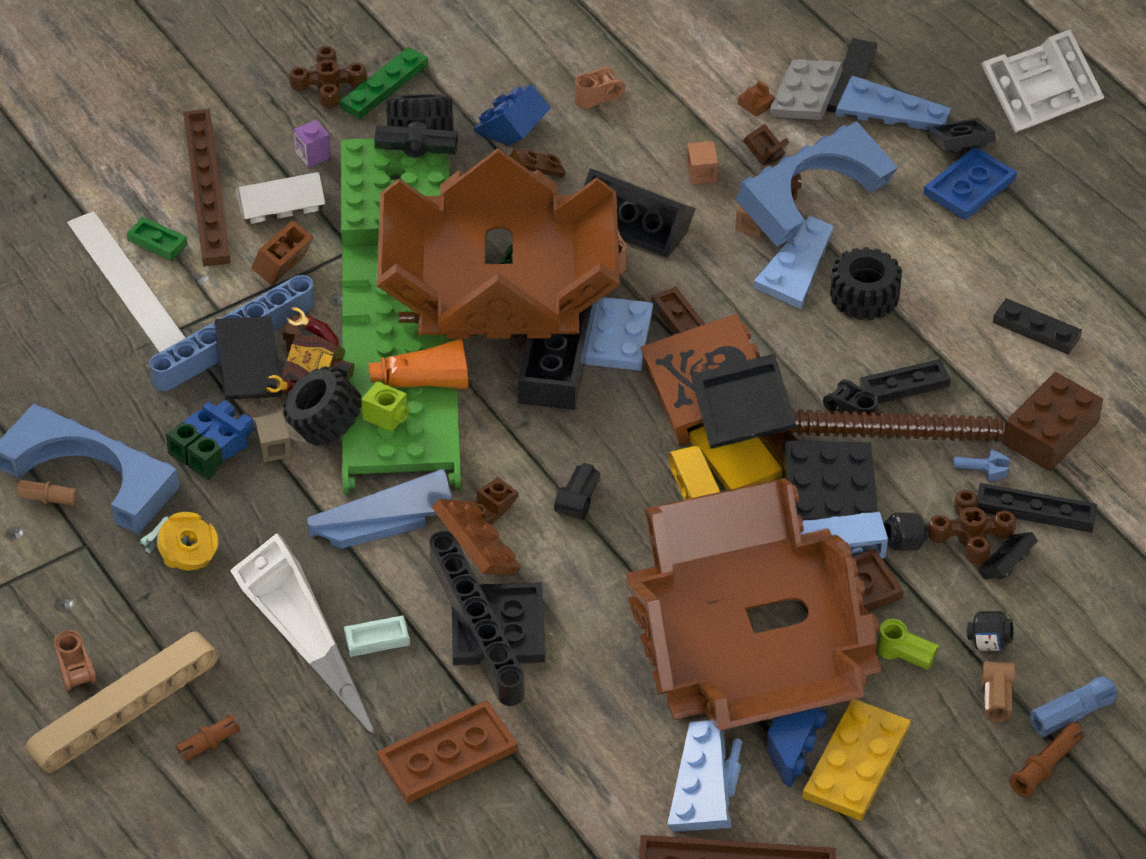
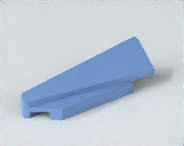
M441 469L307 518L308 534L312 538L319 535L329 539L332 546L341 549L426 527L425 516L437 515L432 509L434 503L438 499L452 500L446 473Z

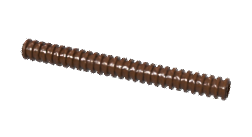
M792 409L797 428L779 432L780 435H784L785 432H788L789 435H793L794 432H797V435H802L805 432L808 436H811L812 433H815L816 436H820L821 433H824V436H829L830 433H833V436L836 437L839 434H842L843 437H847L848 434H851V437H856L857 434H860V437L863 438L866 435H869L870 438H874L875 435H878V438H883L884 435H887V438L896 436L897 439H901L902 436H905V439H910L913 436L914 439L923 437L924 440H928L929 437L932 440H937L940 437L941 440L949 438L951 441H955L956 438L959 441H964L967 438L968 441L976 439L978 442H982L985 439L986 442H991L994 439L995 442H1000L1003 437V421L998 416L995 419H992L991 416H987L986 419L983 416H978L975 419L971 415L968 418L964 415H960L959 418L956 415H951L948 418L944 414L941 417L937 414H933L932 417L929 414H924L921 417L917 413L914 416L910 413H906L905 416L902 413H897L894 416L890 412L888 415H885L883 412H879L878 415L875 412H870L867 415L863 411L861 414H858L856 411H853L852 414H849L848 411H843L840 414L839 411L831 413L829 410H826L825 413H822L821 410H816V413H813L812 410L803 412L802 409H798V412H794V409Z

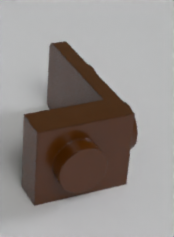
M516 148L510 154L511 158L529 171L535 172L538 169L543 174L561 178L566 174L561 161L552 154L545 155L535 153L532 150Z

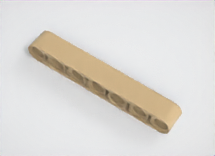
M194 631L187 634L34 734L27 741L25 751L44 772L51 773L58 770L209 670L219 658L218 650L199 632Z

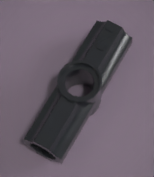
M413 122L407 127L376 125L374 143L376 149L402 150L406 155L413 158H420L426 152L456 155L458 132L429 129L427 125L421 122Z

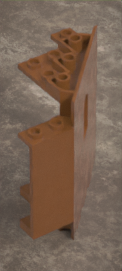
M497 148L466 173L459 170L440 184V196H424L400 178L380 193L377 287L418 314V335H447V339H470V335L487 334V339L510 338V334H527L528 338H551V334H579V313L620 285L616 191L598 177L573 195H557V183L538 169L533 173ZM499 228L505 229L512 234L513 264H485V236L489 231Z
M785 478L645 508L655 567L625 573L628 580L626 581L627 587L633 597L628 598L634 620H637L640 630L644 629L645 633L640 634V639L646 657H649L652 667L656 666L657 670L652 671V676L658 694L665 693L673 720L704 713L718 730L732 728L865 697L863 686L867 684L866 676L881 673V666L875 653L877 645L876 633L879 632V624L876 615L863 606L862 596H865V586L863 580L858 577L857 564L855 559L852 558L848 542H845L838 535H831L828 528L800 534L804 531L802 518L800 514L797 515L796 503H799V494L796 486L792 485ZM721 600L710 605L708 604L710 601ZM787 600L800 601L808 609V616L801 623L755 634L746 612L747 609Z

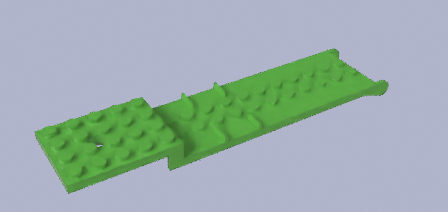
M375 138L341 140L342 348L345 349L343 360L353 363L355 366L354 373L348 381L360 392L361 399L376 383L370 382L368 363L381 362V358L386 359L387 357L416 352L456 340L447 339V335H418V323H398V312L414 311L377 287L380 193L396 181L390 180V177L400 176L404 182L424 196H440V184L449 178V154L426 152L420 158H413L406 155L402 150L376 149ZM432 386L395 388L407 394L409 414L406 420L400 423L393 432L363 420L361 406V412L355 419L356 422L347 430L348 432L342 435L343 495H350V489H355V477H349V474L438 471L441 469L454 470V473H449V485H455V490H461L457 389Z

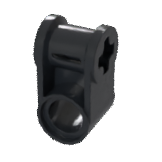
M842 379L833 393H828L823 397V405L831 413L839 411L842 414L843 411H848L849 414H852L853 411H856L858 414H861L863 411L867 415L870 412H875L878 415L877 396L847 379Z

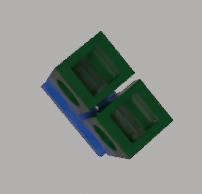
M225 400L216 406L207 402L202 406V410H198L166 433L168 454L186 466L189 464L190 469L206 480H209L216 474L215 468L228 457L236 455L239 450L242 451L247 447V436L254 431V420L246 414L235 420L233 418L235 416V409Z

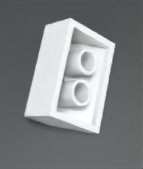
M319 172L242 186L235 189L243 220L250 219V224L267 221L266 216L276 214L277 219L293 216L292 211L303 209L304 214L320 211L319 205L325 204Z

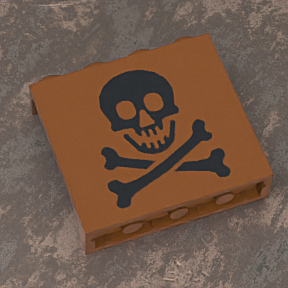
M737 314L640 347L645 367L679 446L690 442L687 431L688 427L703 423L690 374L760 357L756 343L751 344L749 341L751 334L747 324H741Z

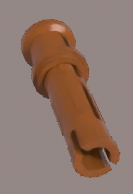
M1074 722L1068 723L1038 755L1030 756L1025 761V766L1019 772H1014L1009 777L1012 789L1022 797H1031L1035 792V787L1040 782L1047 781L1050 778L1051 769L1084 737V731L1076 735L1082 728Z

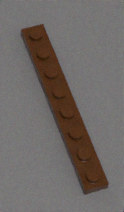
M210 109L185 111L183 114L203 266L228 264L231 262Z

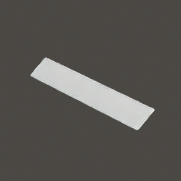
M92 211L67 222L157 350L161 352L183 340L185 337L96 213Z

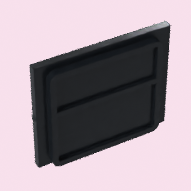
M775 353L690 374L710 449L797 428Z

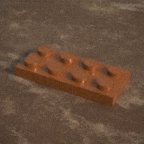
M485 700L377 751L376 755L378 762L406 804H409L517 752L518 743L488 700Z

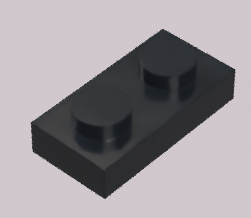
M1033 532L1013 534L978 569L982 578L1003 579L1010 575L1013 571L1012 567L1018 561L1028 557L1031 553L1030 549L1038 542Z

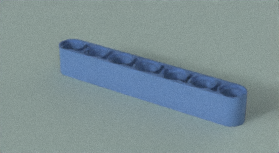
M295 276L220 319L272 316L273 330L275 331L289 323L287 318L292 320L294 315L300 316L298 311L291 308H299L305 314L314 307L313 281L308 276ZM214 322L159 352L150 359L149 366L154 388L160 391L171 390L219 363Z

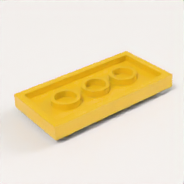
M852 699L807 782L802 798L862 821L910 728L911 720L857 699Z

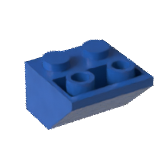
M532 84L523 88L517 86L507 96L504 93L499 95L492 102L494 105L492 109H487L478 117L480 122L473 130L477 134L509 146L524 139L551 107Z

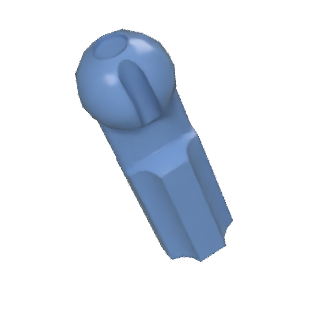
M1108 677L1094 678L1089 684L1030 711L1031 716L1029 719L1039 736L1045 737L1101 707L1110 706L1117 698V686Z

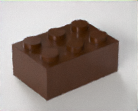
M1055 371L1006 420L1002 444L1051 472L1099 423L1103 398Z

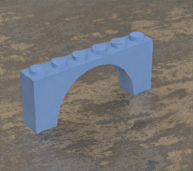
M856 121L849 126L842 125L829 137L827 135L822 136L811 147L809 145L804 146L793 157L790 155L784 157L773 168L771 166L766 167L758 176L746 178L740 184V191L735 200L776 246H779L795 237L805 222L792 198V177L807 170L826 169L852 178L869 193H872L889 183L898 166Z
M33 404L0 439V470L16 478L22 477L27 471L42 462L63 456H87L109 464L119 473L123 480L117 497L111 503L114 523L138 535L179 489L177 469L171 464L156 460L143 451L139 452L132 449L121 441L108 438L97 430H91L78 424L73 419H67L49 408H43L36 404Z

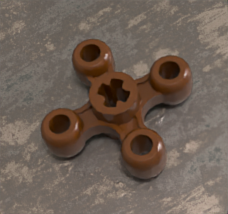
M322 46L318 49L316 54V70L308 71L304 67H295L289 73V83L292 89L304 91L309 86L316 85L321 105L330 109L336 107L340 102V84L348 83L353 87H358L367 80V70L361 63H352L346 69H340L337 63V53L330 46Z
M961 490L954 498V511L960 517L954 520H949L943 515L932 517L928 522V537L935 543H943L949 537L957 536L959 542L966 546V558L968 561L980 565L985 563L990 555V544L984 536L994 534L1002 539L1011 537L1016 530V517L1009 511H999L994 517H986L985 512L977 508L978 498L976 494L970 490Z

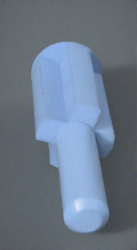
M739 738L733 740L729 760H725L724 763L728 779L726 781V790L729 797L735 795L741 769L738 759L743 741Z

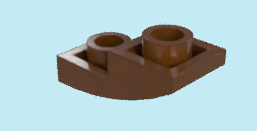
M497 477L477 490V498L473 503L481 509V516L485 521L492 525L514 503L519 496V492Z

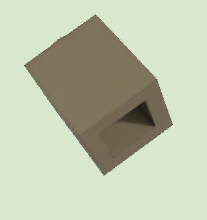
M283 413L255 418L257 440L263 463L292 457L290 436Z

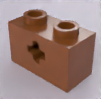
M292 220L259 249L251 269L273 285L306 255L313 236Z

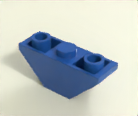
M824 706L775 717L768 731L766 751L784 784L791 787L796 775L801 777L807 762V759L804 757L807 751L812 753L817 741L816 730L817 728L823 729L828 716V711L824 710Z

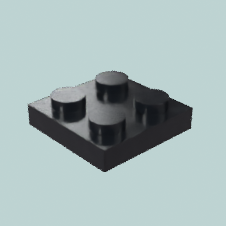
M979 118L927 127L928 137L943 150L950 153L959 152L963 147L968 146L974 148L985 147L987 143L996 141L995 130Z

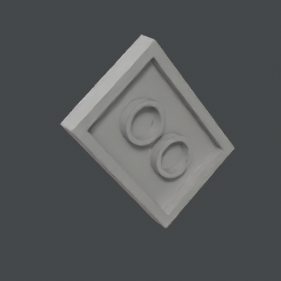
M792 59L770 108L771 116L822 120L843 72L842 62Z

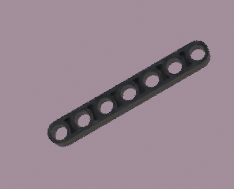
M438 531L429 540L431 565L497 699L506 706L517 705L521 703L525 695L523 670L458 541L449 531Z

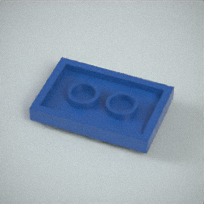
M973 148L924 186L923 194L966 220L1016 180L1017 171L979 148Z

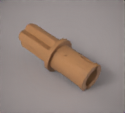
M21 480L17 486L18 497L40 500L46 505L52 502L74 507L77 500V488L52 485L51 481H47L45 484Z

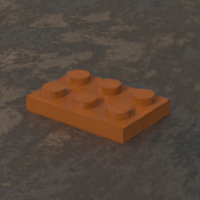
M438 499L434 503L432 509L482 574L515 575L519 571L521 566L515 559V553L502 543L498 538V531L485 521L481 516V509L475 503Z

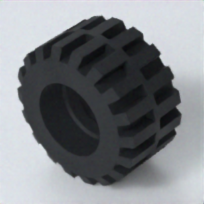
M411 94L393 96L386 100L387 126L407 127L413 122H421L427 125L429 129L454 130L453 98L447 95Z
M863 247V249L859 250L854 248L852 252L846 251L842 253V257H838L835 260V264L832 267L830 296L832 297L833 305H837V309L840 312L845 311L846 316H855L859 320H862V318L874 320L875 317H885L886 313L890 314L894 311V307H897L900 298L902 269L901 266H898L896 259H891L889 253H882L880 249L875 248V250L869 249L870 247Z
M325 366L320 369L316 368L311 373L302 376V379L297 381L293 385L292 390L288 392V398L283 404V415L287 423L308 443L318 446L320 444L326 445L330 441L334 442L341 435L348 432L347 430L354 425L356 417L361 412L362 396L336 368Z

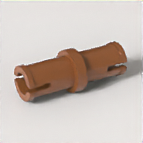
M227 715V717L208 728L203 726L199 729V733L180 744L178 743L176 749L179 754L191 748L182 754V760L186 763L207 749L212 751L217 748L218 743L235 733H239L241 730L238 723L225 728L236 720L233 715Z

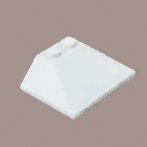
M1071 30L1051 36L1041 46L1009 58L1003 54L981 63L1015 133L1104 99Z

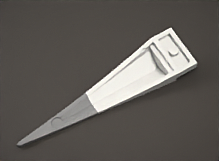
M276 533L230 571L242 591L321 676L371 734L376 735L374 725L302 567L284 539Z

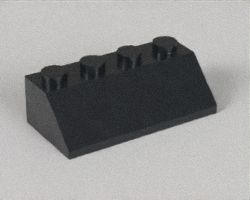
M590 168L584 186L598 177L616 191L617 224L622 239L669 257L687 234L696 208L613 175Z

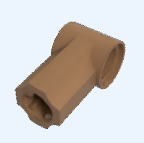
M987 661L982 663L981 689H984V716L988 717L992 722H1003L1005 719L1011 718L1015 663Z

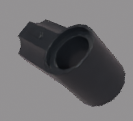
M588 463L577 466L567 486L559 489L554 503V511L584 520L590 508L591 496L600 480V472Z

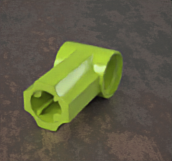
M885 620L880 626L877 638V653L886 659H896L899 657L926 670H930L938 653L939 645L908 632L907 627L900 620Z

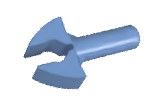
M990 450L989 457L986 459L956 456L953 459V467L984 471L988 474V481H996L1008 476L1010 459L997 451Z

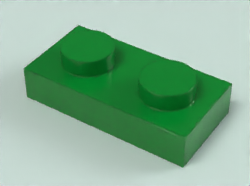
M144 217L126 233L129 242L170 261L188 245L186 236Z

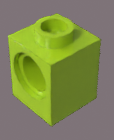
M378 381L361 399L363 420L391 432L400 423H403L409 414L407 394Z

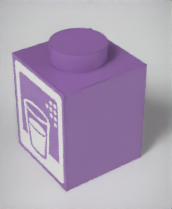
M317 120L293 129L295 153L308 168L331 159L330 135Z

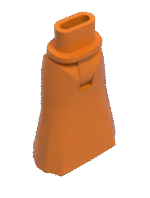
M462 339L416 352L387 357L386 359L381 358V362L368 363L371 383L383 382V384L394 388L432 386L468 390V369Z

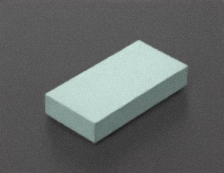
M404 615L344 627L350 657L410 645V637Z

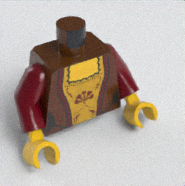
M291 308L300 313V318L297 321L287 318L288 322L295 326L302 324L303 328L299 326L297 328L282 377L277 375L267 377L277 381V388H266V390L270 393L283 390V393L288 394L294 387L293 385L302 379V376L311 373L316 368L320 369L325 366L336 368L349 380L354 373L355 366L353 363L343 360L345 349L339 346V338L329 325L312 316L305 317L304 312L299 308Z

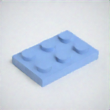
M607 297L599 299L586 352V365L642 371L643 356L640 347L647 345L653 314V303Z

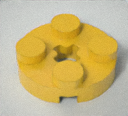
M179 512L170 516L164 522L157 535V547L164 563L170 568L181 570H197L206 567L218 548V535L212 524L208 525L205 521L201 520L202 516L193 512ZM184 536H188V539L194 541L195 544L186 546L181 541Z

